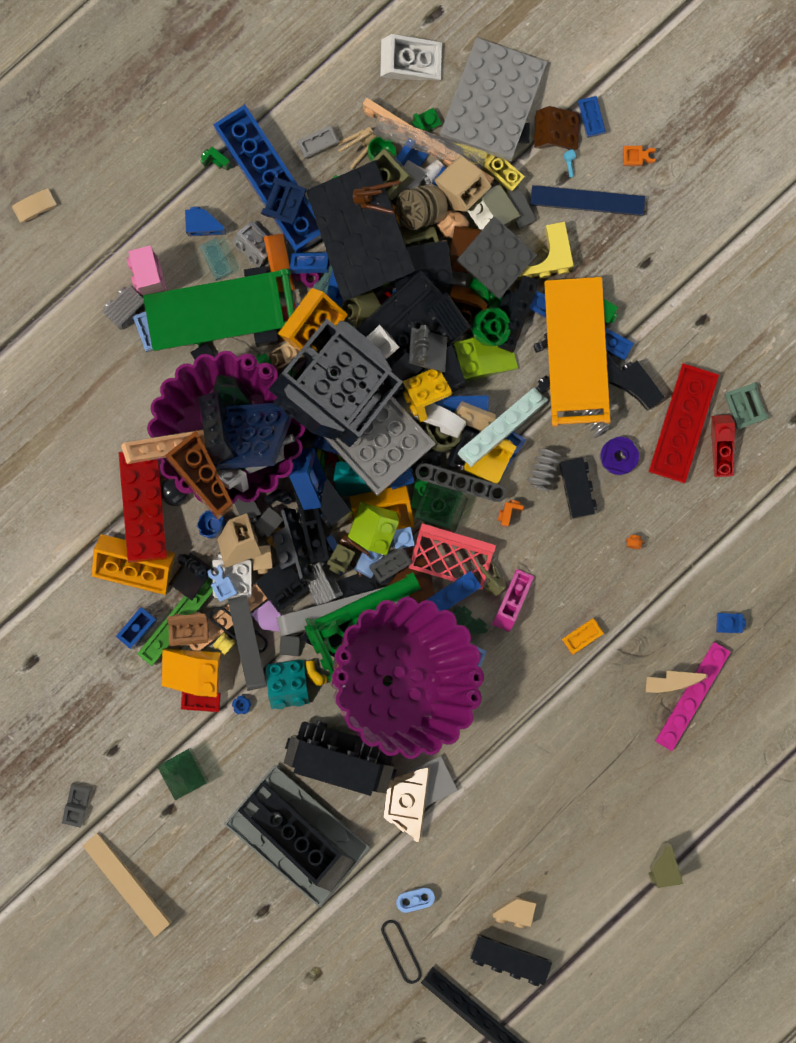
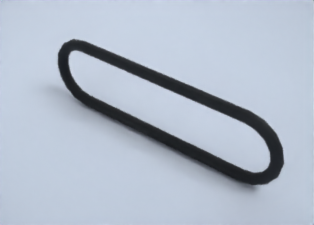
M216 607L211 610L210 620L212 623L236 639L234 634L213 619V613L216 610H223L230 616L231 613L223 607ZM254 629L255 634L261 637L265 642L264 648L262 650H259V653H262L267 649L268 641L262 634H260Z
M388 920L382 925V935L405 982L409 984L417 983L422 974L400 925L394 920ZM388 923H394L397 926L418 970V978L414 981H409L405 977L387 939L384 927Z

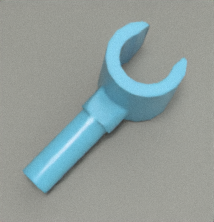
M571 149L565 152L563 156L568 165L569 178L574 177L571 161L576 159V154Z

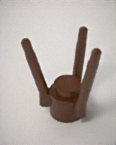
M392 181L354 189L353 201L355 204H360L361 208L394 214L393 210L371 205L368 202L372 201V195L382 193L381 190L377 189L401 184V181Z
M349 533L340 540L339 544L353 552L358 549L367 556L370 555L364 547L348 538ZM352 559L351 562H350V564H351V565L353 566V568H354L355 565H356V563H355L354 560ZM356 571L360 577L363 576L362 573Z

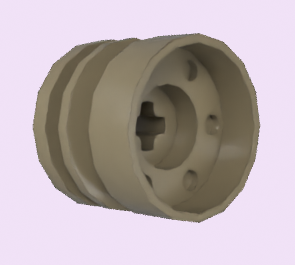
M434 184L404 190L399 194L396 201L397 216L400 222L410 230L440 223L447 214L446 197L443 191Z

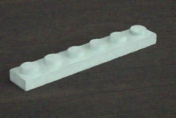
M535 387L532 388L461 448L458 455L471 467L474 466L544 406L548 399Z

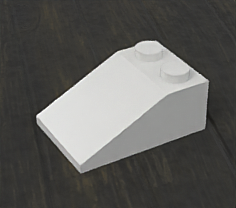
M390 34L381 39L380 77L400 80H441L442 42Z

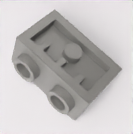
M251 221L236 233L233 244L257 267H261L268 258L264 237L267 235Z

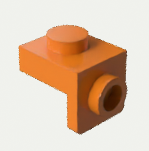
M510 500L509 503L505 502L504 509L500 510L497 521H501L500 526L508 528L512 509L524 510V506L520 505L521 502Z

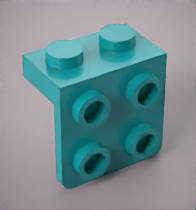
M336 462L334 481H336L335 490L339 495L353 496L372 492L369 486L347 462Z
M303 660L274 663L266 666L268 698L271 709H284L291 706L300 707L310 704Z

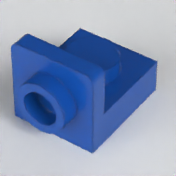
M717 613L716 632L743 633V630L746 628V618H743V614Z

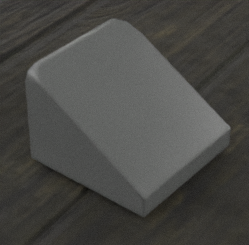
M281 636L279 654L299 656L301 637Z

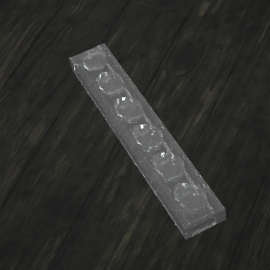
M380 115L373 135L450 162H454L459 156H463L480 170H482L487 156L485 151Z

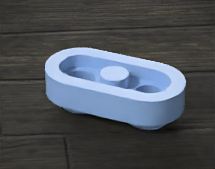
M422 887L399 894L396 905L400 911L408 913L430 907L434 903L435 896L430 888ZM427 894L429 898L422 900L421 895ZM403 899H409L410 903L404 905L402 903Z

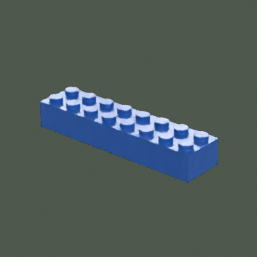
M245 104L213 124L216 133L264 206H266L272 191L274 178L298 185ZM280 188L272 209L275 212L278 210L285 188ZM306 196L303 198L294 225L273 218L295 253H301L322 240L314 212Z

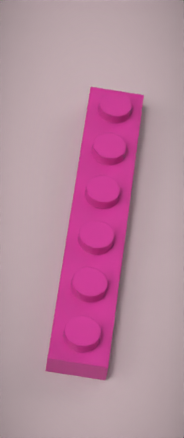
M715 642L711 644L695 672L708 674V678L684 690L655 742L673 751L731 653L730 651Z

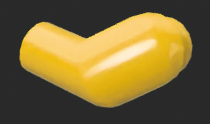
M315 660L306 661L308 679L318 686L326 684L327 676L325 674L321 675L316 671Z

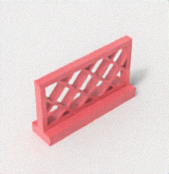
M422 523L419 528L411 557L412 564L409 565V569L454 582L457 578L453 577L450 570L459 565L463 573L466 574L462 563L472 559L477 569L471 572H479L481 576V588L479 589L483 590L486 576L484 573L482 574L474 557L478 554L488 556L486 564L482 565L488 571L496 545ZM422 537L429 538L433 544L432 547L423 551L420 545ZM442 543L448 544L451 552L444 556L441 555L437 548ZM435 548L440 558L430 563L425 552ZM463 548L467 550L470 557L460 562L455 552ZM453 553L458 564L448 568L443 558ZM423 554L428 564L422 568L413 566L416 557ZM439 560L442 561L446 568L441 573L435 572L432 564Z

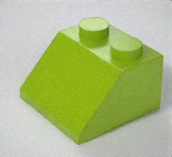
M360 502L348 538L368 551L387 555L399 523L397 512Z

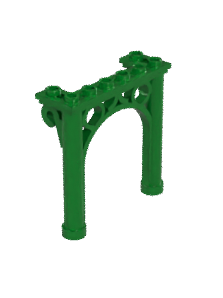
M413 572L395 583L315 620L313 618L310 620L309 618L305 619L307 626H304L308 638L316 654L321 653L323 657L320 662L324 671L328 669L330 672V676H328L330 684L334 670L333 660L329 651L335 653L338 647L330 645L328 641L329 636L337 633L343 637L349 626L356 625L363 611H375L380 602L384 600L396 602L421 590ZM348 622L345 631L339 629V625ZM386 682L383 684L388 687L392 682Z

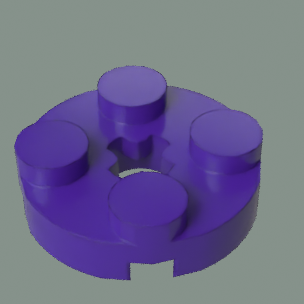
M615 437L604 444L600 452L602 467L613 475L628 474L636 467L639 461L638 449L628 438ZM619 451H622V455L625 456V458L621 459L620 461H617V458L614 457V454H618Z

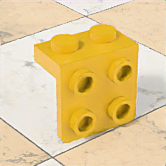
M430 369L403 381L405 392H403L406 403H411L409 406L413 416L417 415L420 422L428 419L425 406L449 397L452 394L447 381L440 371Z
M504 439L474 466L471 467L465 463L464 470L486 481L498 484L517 446L513 445L510 440Z

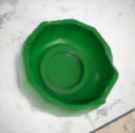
M382 136L372 139L368 145L370 161L383 149L391 152L396 157V148L391 140H385Z

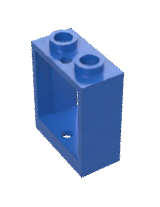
M314 447L304 448L301 454L293 459V469L289 477L303 509L321 508L324 483L327 478Z

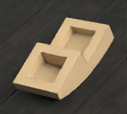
M47 188L12 205V208L19 222L23 223L38 217V214L55 208L57 204Z

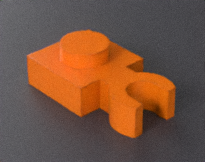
M623 146V166H642L643 161L648 164L655 163L656 158H649L648 154L655 153L656 149L648 148L646 151H642V146Z

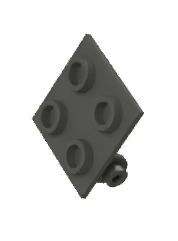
M421 325L419 329L412 327L409 364L445 372L447 337L431 333L427 325Z

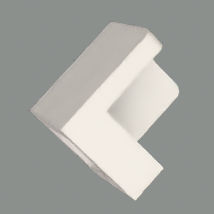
M380 325L366 337L381 350L385 359L399 348L391 335Z

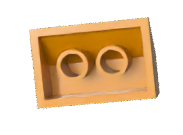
M311 288L278 334L291 346L300 351L326 318L336 326L339 321H344L348 314L323 291ZM311 346V348L317 351V348L315 346Z
M406 486L394 490L391 487L386 488L378 496L373 491L349 496L354 518L360 502L397 512L399 523L396 530L415 527Z

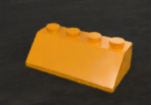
M100 534L94 547L91 577L166 595L173 570L175 553L166 550L167 559L128 563L126 540Z

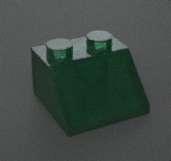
M428 482L414 517L436 528L455 533L468 498L462 492Z
M192 748L157 766L174 800L209 782Z

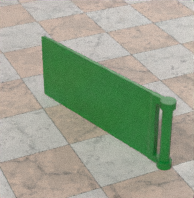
M290 269L144 295L152 350L159 351L282 329L287 321H283L276 278L282 277L287 311L290 318L295 311L289 278L291 275Z

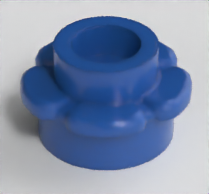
M241 695L233 700L232 707H234L235 713L246 714L249 712V707L251 706L249 699Z

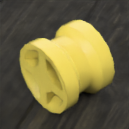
M224 632L216 640L213 647L221 650V654L225 656L237 641L230 639L228 634Z

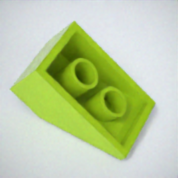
M475 338L454 343V351L466 382L518 369L514 352H508L498 348V346L482 345Z

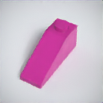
M516 569L492 625L510 632L534 576Z

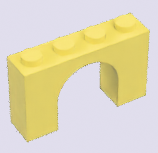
M565 222L546 225L545 234L549 249L548 257L539 265L527 266L516 280H522L524 275L531 278L540 276L543 279L550 277L553 273H558L559 275L570 273L569 270H572L574 265Z

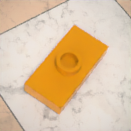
M592 618L561 640L571 655H574L602 636L604 632L595 619Z

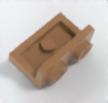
M175 614L167 617L170 646L209 643L206 614Z

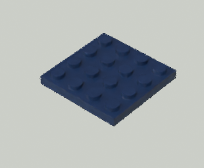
M273 403L226 406L228 419L224 420V425L233 446L234 458L215 464L208 453L215 468L231 469L275 466L293 417L286 415L280 406L277 407Z

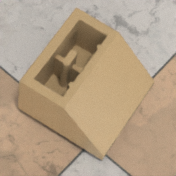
M459 156L434 180L443 191L453 210L467 211L492 187L483 172L463 156Z
M247 513L230 519L217 539L225 568L262 554L255 529Z

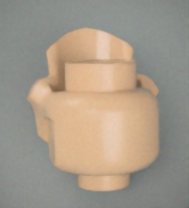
M449 210L444 220L435 225L443 236L453 238L454 227L469 228V221L463 213Z

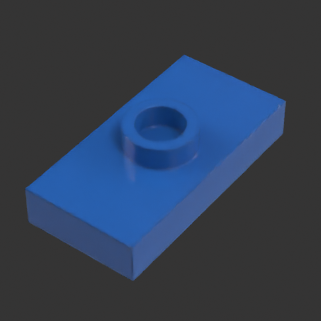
M597 96L578 100L586 137L605 134L606 130Z

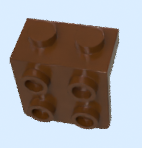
M553 106L536 111L534 148L542 149L553 145L569 150L578 149L580 115L578 113Z

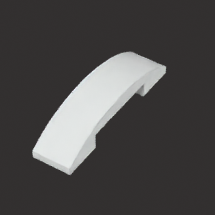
M404 397L395 399L412 418L419 420L417 415L413 416L409 407L411 405L410 402L406 403ZM433 403L424 407L428 419L423 422L440 427V432L456 438L460 436L466 425L465 420Z

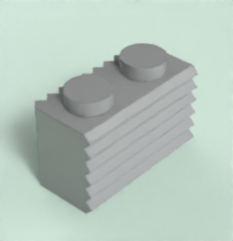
M130 285L127 288L125 286L122 287L117 293L118 297L114 301L109 300L103 307L105 310L102 311L120 330L133 319L134 315H137L145 307L144 299Z
M327 561L312 566L315 580L312 582L305 581V584L311 592L310 598L317 606L343 595L333 572L329 570Z

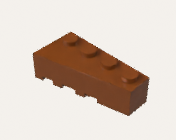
M196 430L165 456L167 461L218 520L233 508V503Z

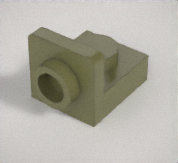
M338 544L330 560L327 562V565L330 566L329 570L336 574H340V572L345 573L355 552Z

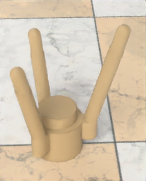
M370 127L339 141L338 145L351 141L338 150L340 153L358 142L363 147L367 145L350 166V169H353L366 155L370 141L376 138L375 133Z

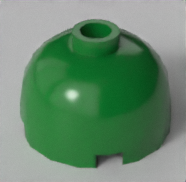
M499 308L484 309L473 319L471 328L473 336L479 343L485 346L502 345L510 335V329L508 330V323L510 321L506 313Z

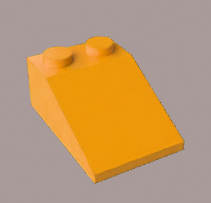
M163 649L161 686L197 696L217 697L220 685L221 653Z

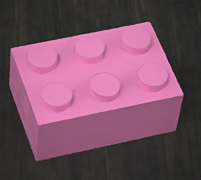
M151 245L128 251L129 257L126 259L129 269L134 273L131 279L139 295L144 296L167 291L159 258Z

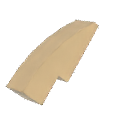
M667 671L666 678L647 677L646 692L663 693L685 689L707 679L708 674Z

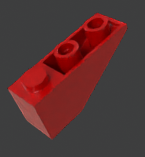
M731 415L711 416L714 477L734 476L735 422Z

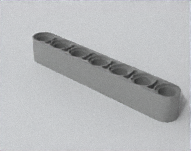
M380 589L276 617L280 634L285 636L305 630L304 626H307L306 618H309V620L313 618L315 620Z

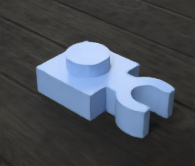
M218 565L219 573L215 575L209 569L208 576L215 580L211 586L219 602L238 592L230 576L223 577V568L221 565Z

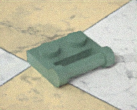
M752 383L724 394L737 430L769 419V415L765 413L759 397L757 383ZM746 392H750L752 400L758 413V416L754 417L747 396L745 394Z

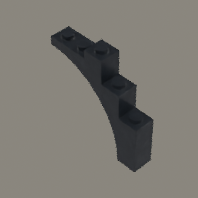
M606 354L608 384L627 392L646 411L664 399L663 394L638 361L634 363L628 362L622 367L623 371H621L611 356ZM546 375L538 381L539 385L536 387L541 394L550 389V377Z

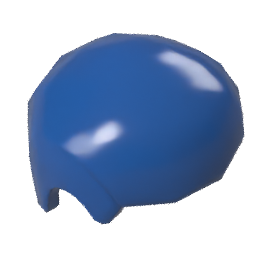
M210 510L205 511L199 517L197 523L199 534L210 539L218 538L226 526L224 516L217 520Z

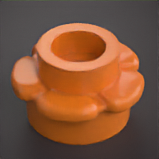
M630 535L626 539V547L642 549L644 541L641 540V536Z

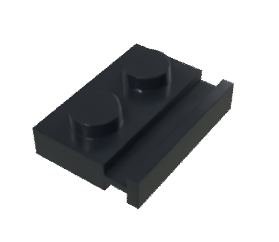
M357 573L336 581L343 593L340 596L341 599L378 589L374 576L371 578L365 575L360 577Z

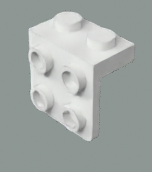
M218 553V556H214L212 560L213 574L219 573L217 566L221 565L223 577L229 575L238 592L229 598L246 595L247 598H250L252 595V558L225 568L221 553ZM213 590V596H214L215 598H217V596H216V594H215V592H214V590Z

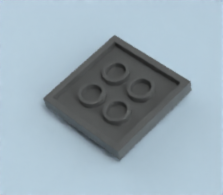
M494 216L456 261L499 299L537 255Z

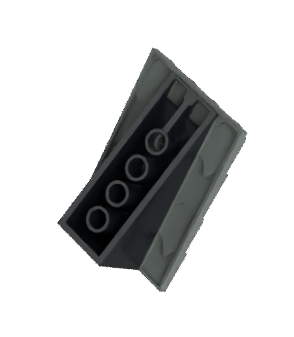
M275 765L224 823L228 829L320 908L371 849L354 832Z

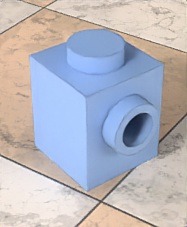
M411 527L396 530L391 547H395V549L400 546L404 549L415 547Z

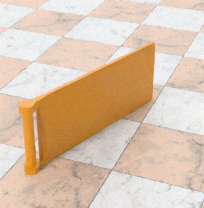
M592 277L545 281L552 427H558V425L595 422L610 424L602 278ZM604 409V414L569 417H558L557 412Z

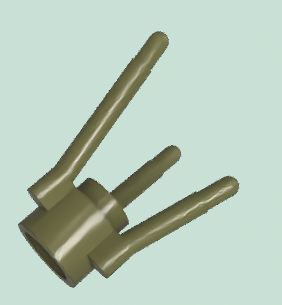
M491 559L490 566L496 576L492 577L483 566H480L481 571L490 580L487 583L488 586L484 584L483 589L489 595L493 593L497 596L507 586L504 584L505 580Z

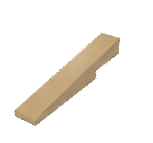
M98 832L82 845L154 937L171 924L172 921L149 896L148 891Z

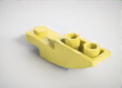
M456 142L453 143L467 155L471 162L510 191H513L525 177L505 159Z

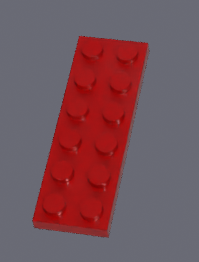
M684 363L681 364L648 473L683 484L686 483L719 374Z
M118 452L128 563L167 559L158 460L154 459L127 464L124 453Z

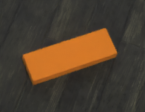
M283 233L265 236L264 241L271 272L290 269ZM291 274V275L289 276V278H290V284H291V289H292V290H295V288H294V283H293V278H292V274ZM282 277L276 278L278 292H284Z

